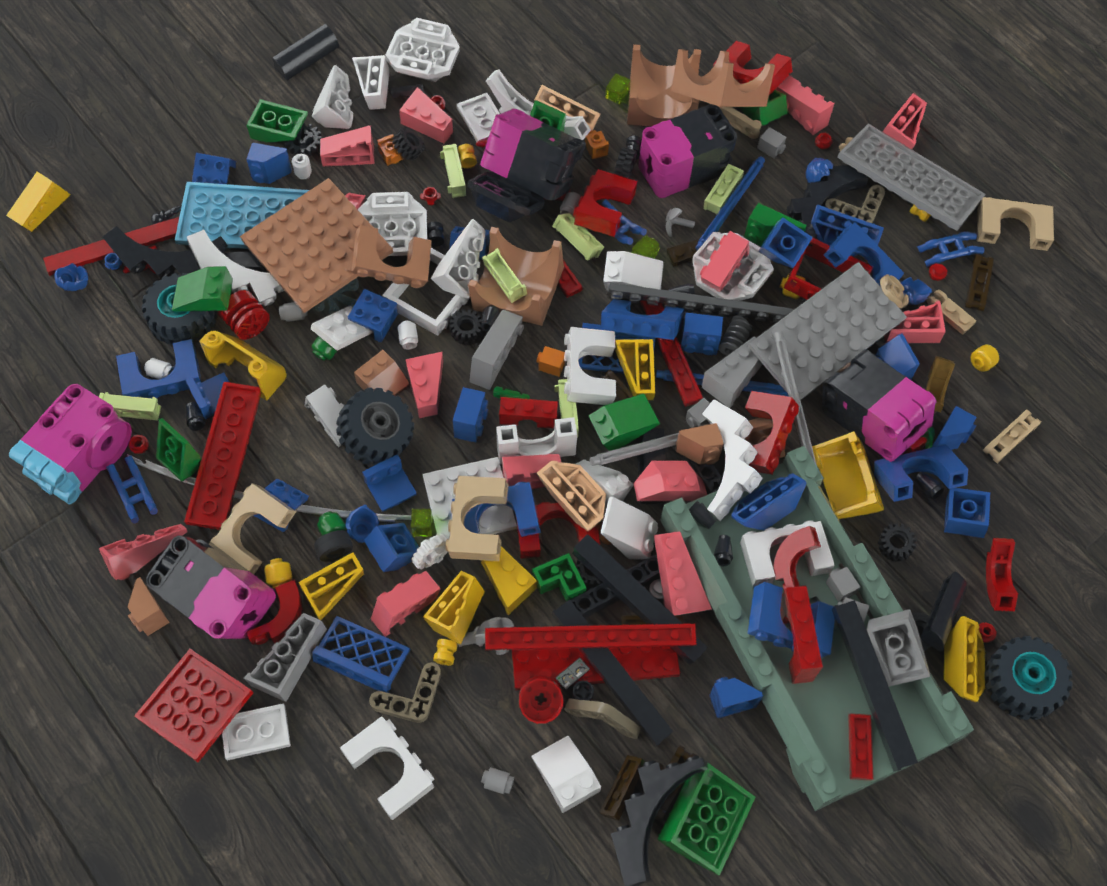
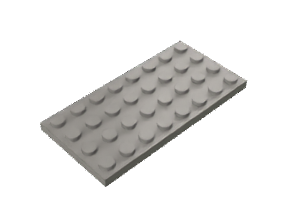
M867 124L837 156L845 164H849L857 169L858 172L867 175L873 181L885 186L889 191L898 194L904 200L911 202L917 208L924 210L933 218L942 221L956 231L986 195L870 124Z
M858 262L750 342L748 347L788 393L774 333L782 331L784 338H786L801 400L851 362L862 350L868 349L903 322L907 316L894 302L888 299L882 288Z

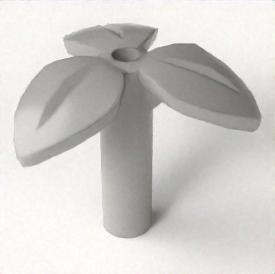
M679 208L670 209L667 213L665 227L669 237H672L671 226L673 224L694 228L695 221L678 217L682 213V210Z

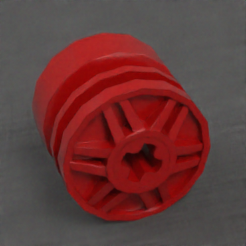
M240 290L231 294L228 310L219 311V316L241 340L257 336L264 330L270 320L269 313L247 290Z
M547 676L529 678L522 685L519 692V707L522 714L529 721L536 724H546L553 721L560 714L563 707V695L559 685ZM540 693H543L546 700H542V703H538V700L535 698Z

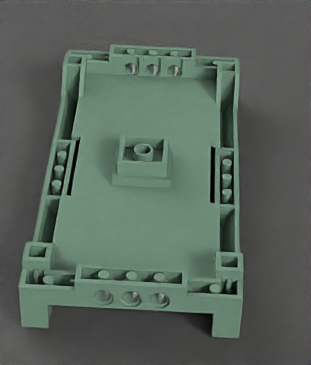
M805 446L788 452L784 462L775 468L773 475L759 473L763 479L757 488L768 481L787 477L792 473L806 481L805 489L796 509L769 528L779 529L788 524H795L796 526L810 520L814 522L821 521L835 565L832 571L840 568L839 564H843L844 568L848 567L860 585L858 591L866 605H869V610L873 617L878 618L903 611L864 544L860 543L854 546L820 487L824 477ZM718 491L685 504L682 497L669 502L663 507L660 521L667 533L680 531L708 601L754 688L762 692L763 697L761 700L787 747L786 751L792 773L802 792L806 793L814 810L817 811L901 771H893L836 620L834 622L831 655L822 657L823 668L813 682L792 684L788 664L793 657L791 649L777 647L773 645V642L760 641L755 639V636L747 634L754 587H752L740 542L745 533L750 531H756L757 533L764 530L745 527L734 520L731 515L734 512L736 503L750 493L744 491L741 498L735 502L729 513L721 521L714 517L717 521L710 529L696 522L689 509L696 501L703 502L706 508H708ZM720 535H728L731 538L733 560L728 566H719L713 555ZM778 543L770 548L769 554L773 569L776 553L782 543ZM803 554L798 560L796 575L799 585L807 586L810 604L820 601L831 606L837 605V599L826 584L829 573L811 576L805 555ZM774 579L772 584L783 588V583L785 582ZM856 594L849 597V599L860 602ZM868 614L866 615L864 621L866 630L870 620ZM784 624L792 632L791 624ZM931 673L930 677L889 686L918 762L963 740L974 730L953 693L943 694ZM850 713L871 715L872 781L850 779L848 715Z

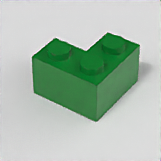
M569 553L532 569V576L537 580V589L540 595L559 587L567 602L586 592V586Z

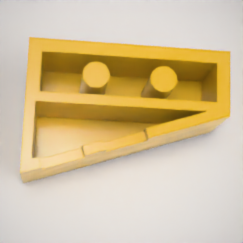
M36 172L6 216L32 232L71 194L39 172Z
M653 339L615 340V351L632 395L645 394L648 400H653L655 395Z
M501 547L499 561L481 560L499 599L505 607L507 615L537 589V580L503 547Z
M353 552L299 582L304 595L319 620H322L364 575L363 568Z
M460 571L423 618L433 631L461 645L485 591L474 576Z

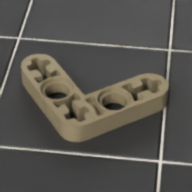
M880 185L871 186L862 208L834 198L828 199L824 207L831 209L830 207L834 206L832 210L837 212L841 208L842 211L840 213L845 214V211H851L853 213L852 217L856 218L859 215L858 219L863 220L867 218L866 222L873 223L885 195V189ZM875 192H877V193H878V195H877V198H876V199H875V198H873V196H874V194H875ZM867 204L874 205L875 209H869Z
M432 662L427 663L423 667L413 699L376 691L371 694L369 699L371 708L376 712L416 723L424 722L429 716L441 678L440 667ZM433 668L437 674L432 675L431 683H429L427 671H431ZM428 687L431 689V695L423 698L419 694L420 690ZM382 697L384 702L389 703V699H392L389 710L387 709V704L380 703L379 706H376L374 700ZM396 702H403L405 704L402 712L394 711L393 706ZM420 702H422V710L424 714H420L419 717H416V713L414 712V710L418 711L420 707Z
M568 699L564 708L567 713L577 717L602 719L621 734L633 739L638 738L641 727L611 705L603 702Z

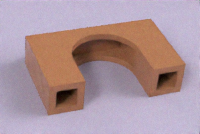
M364 225L358 227L355 233L351 273H355L360 277H375L379 281L389 280L395 284H409L413 288L423 287L428 282L432 240L413 237L409 242L406 265L391 267L385 264L377 254L378 229Z

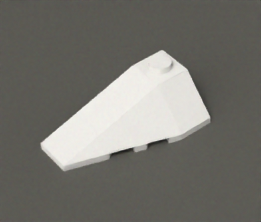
M336 65L333 66L314 106L312 117L316 122L327 128L349 129L354 117L353 112L350 111L352 101L348 97V92L350 91L349 78Z
M474 219L469 222L431 277L444 291L464 298H470L468 288L470 279L476 281L478 279L476 272L477 268L480 267V262L478 261L479 254L483 250L486 232Z

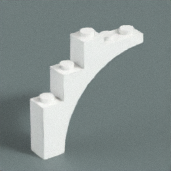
M495 70L486 82L502 106L499 109L500 113L511 109H518L530 115L533 103L517 92L500 70ZM566 116L564 133L583 140L591 131L583 116Z
M205 230L187 236V241L201 269L213 266L227 267L233 278L231 287L233 293L240 290H248L247 287H251L258 303L268 306L274 303L276 299L275 291H284L270 273L245 268L222 254L211 242Z
M713 400L702 415L710 424L717 423L724 442L726 458L722 483L707 510L716 519L721 521L729 513L735 502L741 498L742 493L747 491L751 494L763 478L754 468L749 466L758 452L751 443L744 440L754 427L742 415Z

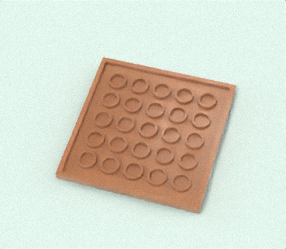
M328 178L241 235L240 238L302 312L305 313L358 277L357 274L351 273L355 233L360 225L373 226ZM378 233L376 249L379 258L383 260L393 253V248Z

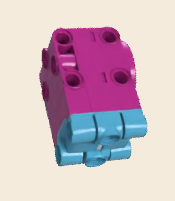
M72 384L52 403L21 440L11 448L9 458L24 467L22 473L38 483V486L50 495L54 494L66 503L72 504L100 471L107 469V466L114 464L122 456L129 444L132 429L128 422L117 415L111 404L81 385Z

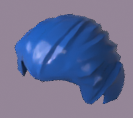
M813 159L806 169L808 183L820 182L823 176L830 175L829 169H833V163L828 159Z
M71 263L55 271V282L65 291L83 290L88 285V273L82 266L77 267Z
M909 277L900 282L905 289L903 291L904 295H908L909 305H917L924 302L932 293V289L919 279L913 281Z
M367 505L355 509L346 518L347 533L358 543H364V539L379 525L377 514Z

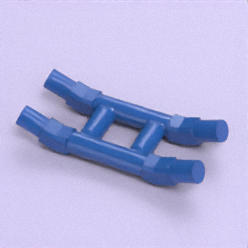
M607 199L601 203L606 208L618 211ZM622 215L621 223L623 226L618 229L615 238L620 243L631 245L633 239L624 235L625 232L630 230L634 234L644 236L647 230L632 223Z
M961 232L940 239H932L917 247L919 253L936 248L937 246L941 251L940 254L924 261L926 267L965 255L984 253V247L969 246L965 248L962 241L975 240L977 238L976 233ZM954 242L958 250L949 252L945 244Z
M131 455L124 459L133 475L132 478L122 482L114 464L106 468L131 522L137 523L139 517L133 504L144 500L152 515L156 514L158 509ZM137 484L141 493L129 497L126 489Z

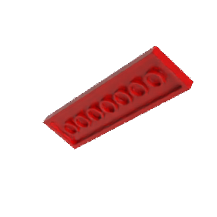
M223 382L184 520L186 525L221 530L222 523L228 519L261 397L260 387Z
M670 646L608 648L633 680L680 676L678 656ZM578 648L512 650L515 690H520L522 685L534 676H547L552 678L559 687H562L556 680V677L579 657L590 670L571 686L582 680L588 681L591 684L605 682Z

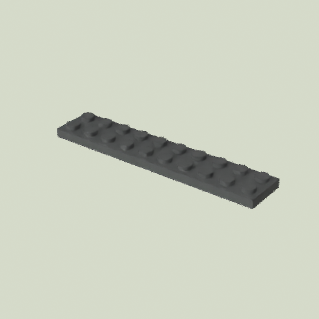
M610 282L607 296L611 297V300L629 299L631 303L646 301L647 305L657 306L658 303H662L665 307H683L685 311L698 309L701 310V313L706 314L719 312L718 315L720 316L733 314L745 319L755 317L754 320L761 322L769 319L773 320L772 323L775 324L794 310L791 308Z

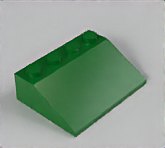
M707 763L709 769L693 775L685 781L657 840L676 853L716 875H720L756 797Z

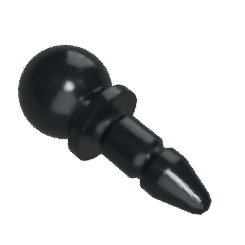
M181 206L173 207L166 212L162 210L160 213H154L151 217L152 224L170 220V217L181 210Z

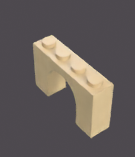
M991 197L982 198L978 206L977 242L995 244L1000 235V220L1003 218H1016L1025 223L1029 229L1030 249L1048 251L1054 241L1053 206L994 199Z
M458 476L457 483H454L453 487L455 501L451 503V513H453L452 520H449L448 523L450 538L446 540L445 549L452 559L499 561L502 543L499 535L472 533L465 528L464 520L469 510L476 505L483 503L506 504L508 494L506 478Z
M252 483L251 486L245 489L244 496L240 502L233 507L230 517L222 523L220 532L210 542L254 575L262 561L242 545L240 539L242 525L249 517L261 514L276 526L286 528L296 511L260 485Z

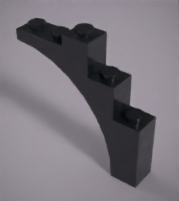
M850 165L833 166V169H829L830 175L823 176L820 182L808 183L803 193L804 198L791 199L789 206H787V216L807 225L805 232L815 238V231L811 221L816 206L824 207L828 199L836 198L851 190L865 188L869 179L867 175L858 172L857 169Z
M117 226L102 237L133 274L142 272L147 264L150 265L161 279L166 275L167 277L171 276L175 269L181 275L182 273L189 274L200 270L192 250L166 252L151 249L128 237ZM221 236L212 241L222 254L226 251L228 245Z
M693 756L686 759V763L680 765L678 762L668 764L666 769H664L661 763H656L653 760L644 763V767L638 768L645 794L643 795L642 792L630 795L631 799L625 800L631 827L623 825L617 828V832L611 833L625 886H638L651 882L648 866V845L656 816L666 799L680 784L693 775L709 769L705 759Z

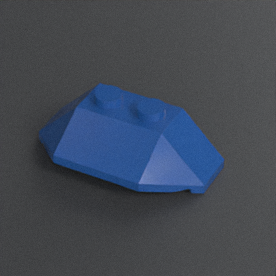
M820 205L816 206L811 221L817 239L829 246L833 244L844 229L854 222L877 245L884 230V227ZM852 253L850 256L854 257L858 254Z
M794 473L789 474L787 477L768 481L738 501L731 516L745 527L765 531V529L771 527L796 509L805 489L806 481Z

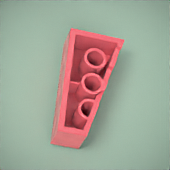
M790 75L775 89L786 94L788 113L812 135L828 126L834 107L833 102H826L822 95L813 94L811 88L802 87L801 82Z
M680 531L654 535L665 607L674 616L712 610Z

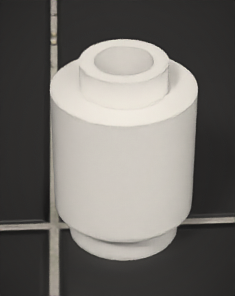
M297 154L292 158L295 175L300 179H307L312 172L309 157L305 154Z
M411 321L401 322L398 325L400 344L404 349H413L418 343L416 324Z
M151 358L145 363L144 370L147 376L162 379L174 370V366H171L170 363Z

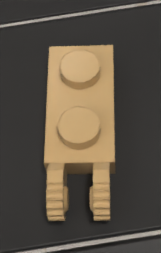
M936 290L934 292L935 297L929 296L926 300L929 305L940 301L942 303L943 319L961 334L966 333L976 323L973 317L950 298H947V295L941 290Z

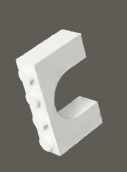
M571 327L569 333L565 334L564 345H567V350H565L564 361H567V366H565L564 377H567V382H565L564 394H567V401L600 405L613 403L616 397V380L594 378L587 375L580 368L578 360L586 355L611 357L615 349V331Z
M574 417L556 419L554 431L550 435L534 440L519 438L516 424L496 427L497 451L500 464H502V457L559 454L560 457L576 455L577 430Z
M810 520L801 525L788 524L779 529L772 527L765 529L763 532L756 533V531H750L745 533L740 544L752 587L763 582L773 583L776 576L770 559V548L778 543H782L793 532L807 526L816 528L821 544L820 548L804 554L811 576L830 573L835 565L821 521L814 522Z
M381 716L341 746L340 749L354 769L379 752H392L404 762L402 778L395 786L378 798L380 805L391 820H393L434 788L432 783L434 778L427 769L423 771L419 766L422 762L415 753L410 754L407 750L409 745L402 736L398 738L395 734L396 728L389 719L385 721Z

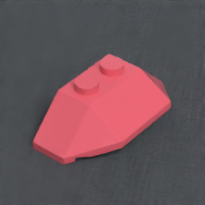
M651 461L633 483L637 501H674L681 497L684 501H694L707 495L703 480L687 461Z

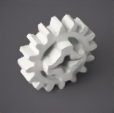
M444 533L437 534L428 540L425 539L421 543L417 552L413 554L414 557L411 558L418 569L428 568L443 560L444 555L448 552L445 549L446 540L449 539L448 535Z

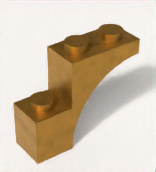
M938 356L934 359L925 388L936 399L934 414L936 411L941 413L943 409L946 389L955 366L953 361Z

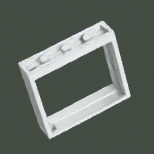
M431 248L430 261L438 265L445 255ZM392 283L383 294L384 298L397 303L399 314L437 336L444 328L448 327L453 314L456 316V312L459 311L460 307L469 300V298L455 295L435 320L398 299L409 284Z

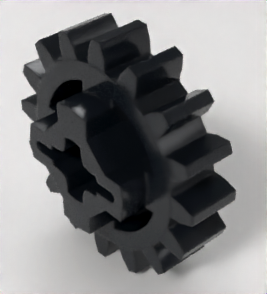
M303 123L296 139L285 141L286 148L289 149L291 154L295 152V155L308 154L311 157L312 152L317 154V148L320 149L322 134L321 131H318V127L313 128L312 124L306 126Z

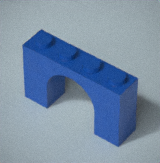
M856 222L844 229L823 254L835 267L845 262L852 253L863 256L873 266L872 278L880 287V279L886 274L892 275L898 280L904 274Z
M613 299L605 307L601 315V330L674 340L683 327L685 309L666 306L660 314L639 315L630 312L631 301Z
M192 339L173 343L176 359L175 368L167 377L159 380H150L142 376L140 361L135 352L116 356L122 395L152 399V397L158 398L166 394H176L179 391L190 390L185 379L191 376L195 383L198 381L202 383L196 349Z
M947 445L903 454L893 462L886 459L874 461V477L893 502L912 498L913 481L908 474L923 471L938 476L948 489L967 485L968 468Z
M518 482L513 486H509L506 504L483 503L474 506L469 510L464 520V526L467 530L480 534L479 520L482 513L491 506L505 505L516 513L521 537L541 533L530 482Z
M768 582L755 586L747 634L755 636V639L760 641L773 642V645L777 647L790 648L794 652L793 633L784 625L780 614L783 588ZM817 601L810 604L822 659V657L831 655L835 617L831 610L834 606Z

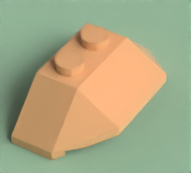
M541 85L535 97V100L566 113V116H583L591 131L601 115L544 85Z
M551 461L537 472L538 477L551 496L576 524L589 531L604 519L606 493L581 465Z

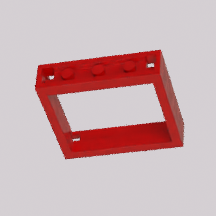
M812 238L809 244L813 246H807L794 268L791 269L783 288L807 300L821 290V288L796 277L805 254L843 273L858 262L869 274L873 266L849 256L845 262L835 267L823 255L830 246Z

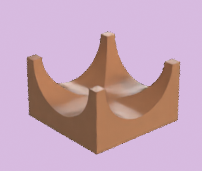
M633 45L627 125L654 126L660 122L689 113L692 110H697L699 100L671 91L676 65L662 66L650 62L643 56L640 45ZM694 49L692 56L688 60L692 69L698 74L701 50Z
M678 49L671 91L720 107H766L775 65L765 63L763 71L755 79L740 84L733 77L734 64L729 63V52L720 51L717 62L711 71L700 77L689 63L688 51Z
M491 227L489 232V254L494 252L495 249H499L502 258L518 280L526 286L527 295L511 303L485 267L479 282L470 279L468 284L473 310L483 312V309L487 306L494 305L499 309L500 313L504 309L522 316V321L542 326L564 268L561 241L554 240L552 248L548 251L530 252L512 245L501 235L499 228Z

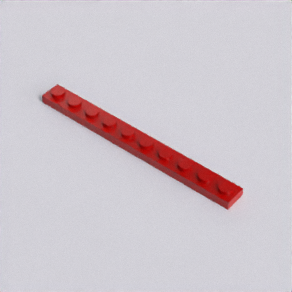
M695 624L485 628V650L696 646Z

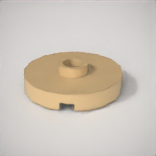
M888 274L880 279L882 291L888 299L899 308L905 307L909 302L907 294L904 295L903 291L905 289L900 281Z

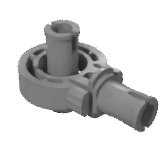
M492 618L483 622L481 626H477L474 631L467 632L461 645H458L461 647L476 643L479 647H482L485 644V628L515 627L514 623L508 618ZM496 650L497 655L509 652V650Z

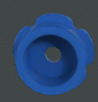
M109 253L104 258V265L107 269L116 270L122 265V261L116 253Z

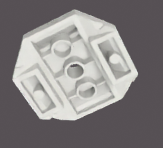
M416 18L410 24L396 31L385 57L391 67L400 74L436 82L443 76L450 75L460 48L449 25Z
M409 192L372 193L367 198V201L358 209L374 228L378 229V233L393 248V253L389 256L408 255L409 242L413 237L427 239V210L413 199Z
M713 232L693 255L692 261L696 285L716 298L736 301L752 298L773 273L774 268L770 259L758 252L760 247L750 241L749 255L742 257L740 267L735 268L731 279L721 292L701 282L700 272L705 265L708 266L711 261V254L714 250L717 251L719 249L722 237L728 235V233Z

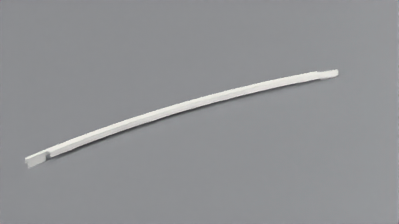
M133 457L136 464L179 480L167 468L145 460L146 464H143L141 460ZM189 477L183 482L195 485L196 478ZM235 490L234 498L242 499L244 492ZM301 505L295 510L317 515L332 511L338 513L342 518H348L352 512ZM377 514L378 520L382 522L414 520L413 515Z

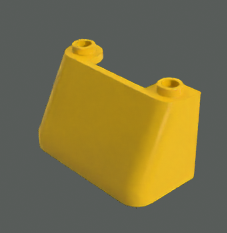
M210 331L199 341L211 366L217 368L220 363H226V365L230 366L234 360H237L248 367L250 375L257 379L261 390V398L266 401L287 377L285 368L237 337L218 331Z
M855 432L812 446L817 467L824 477L823 482L830 505L838 519L872 514L884 510L865 448Z

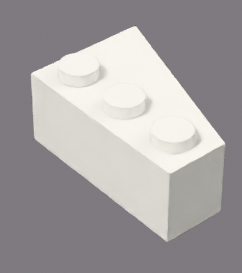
M385 55L352 58L369 110L386 108L390 68Z
M323 385L306 396L304 406L307 409L311 408L315 414L314 418L317 422H321L325 432L340 447L339 439L341 436L337 435L336 429L338 426L336 422L344 405L337 402L335 399L337 396L331 387L327 388L326 385Z

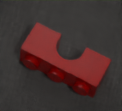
M501 397L499 424H516L518 426L519 421L527 419L535 421L537 427L554 428L555 420L557 419L558 401Z

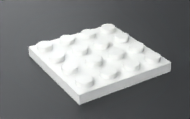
M498 457L423 474L438 535L444 533L450 538L448 523L449 520H452L453 513H451L452 499H455L453 487L454 483H457L458 476L504 478ZM494 505L486 509L479 520L480 534L493 535L517 529L513 510L505 505Z

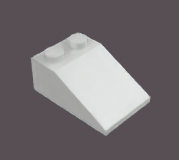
M626 251L607 252L603 280L606 292H608L610 282L661 290L663 261Z
M586 460L576 463V465H581L606 493L605 510L607 509L609 497H615L623 501L634 485L626 475L619 471L601 465L592 466Z
M609 497L601 534L628 559H648L654 548V535L657 533L658 523L649 514L615 497Z
M569 736L531 756L562 813L600 792V783Z

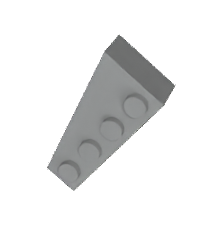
M502 309L472 356L470 383L488 390L491 389L511 348L516 343L517 336L522 334L524 328L522 316Z
M755 336L704 374L702 388L728 408L732 407L735 399L740 396L741 391L749 384L752 376L762 366L761 361L748 347V344L756 339Z
M303 613L285 632L286 635L282 640L273 645L270 653L264 659L262 658L256 664L257 667L251 673H248L244 679L250 686L286 702L313 656V650L319 645L327 628L321 620Z

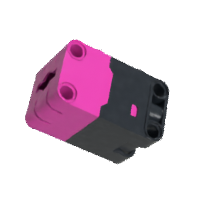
M709 104L700 109L692 110L689 113L645 128L642 134L638 167L655 195L659 198H665L721 176L727 165L732 163L730 152L735 148L737 133L721 109L716 105Z
M511 109L495 115L480 165L541 195L545 199L555 200L569 193L574 180L572 172L576 162L582 158L586 143L527 115L521 110Z
M862 350L851 360V364L842 373L836 372L823 384L822 410L824 414L850 433L855 432L861 441L890 462H893L924 435L928 428L932 427L936 404L933 394L883 362L869 350Z
M176 536L172 539L146 578L149 588L158 593L162 599L173 605L192 620L196 626L206 631L213 638L247 639V631L256 628L276 598L275 591L212 542L199 539L194 540L185 536Z

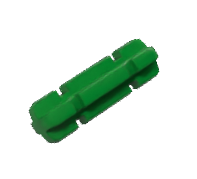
M496 386L493 391V396L497 398L530 399L528 394L522 393L521 395L520 392L510 389L503 390V387Z

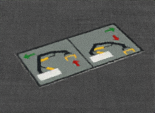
M579 657L556 677V680L566 690L588 672L590 668Z

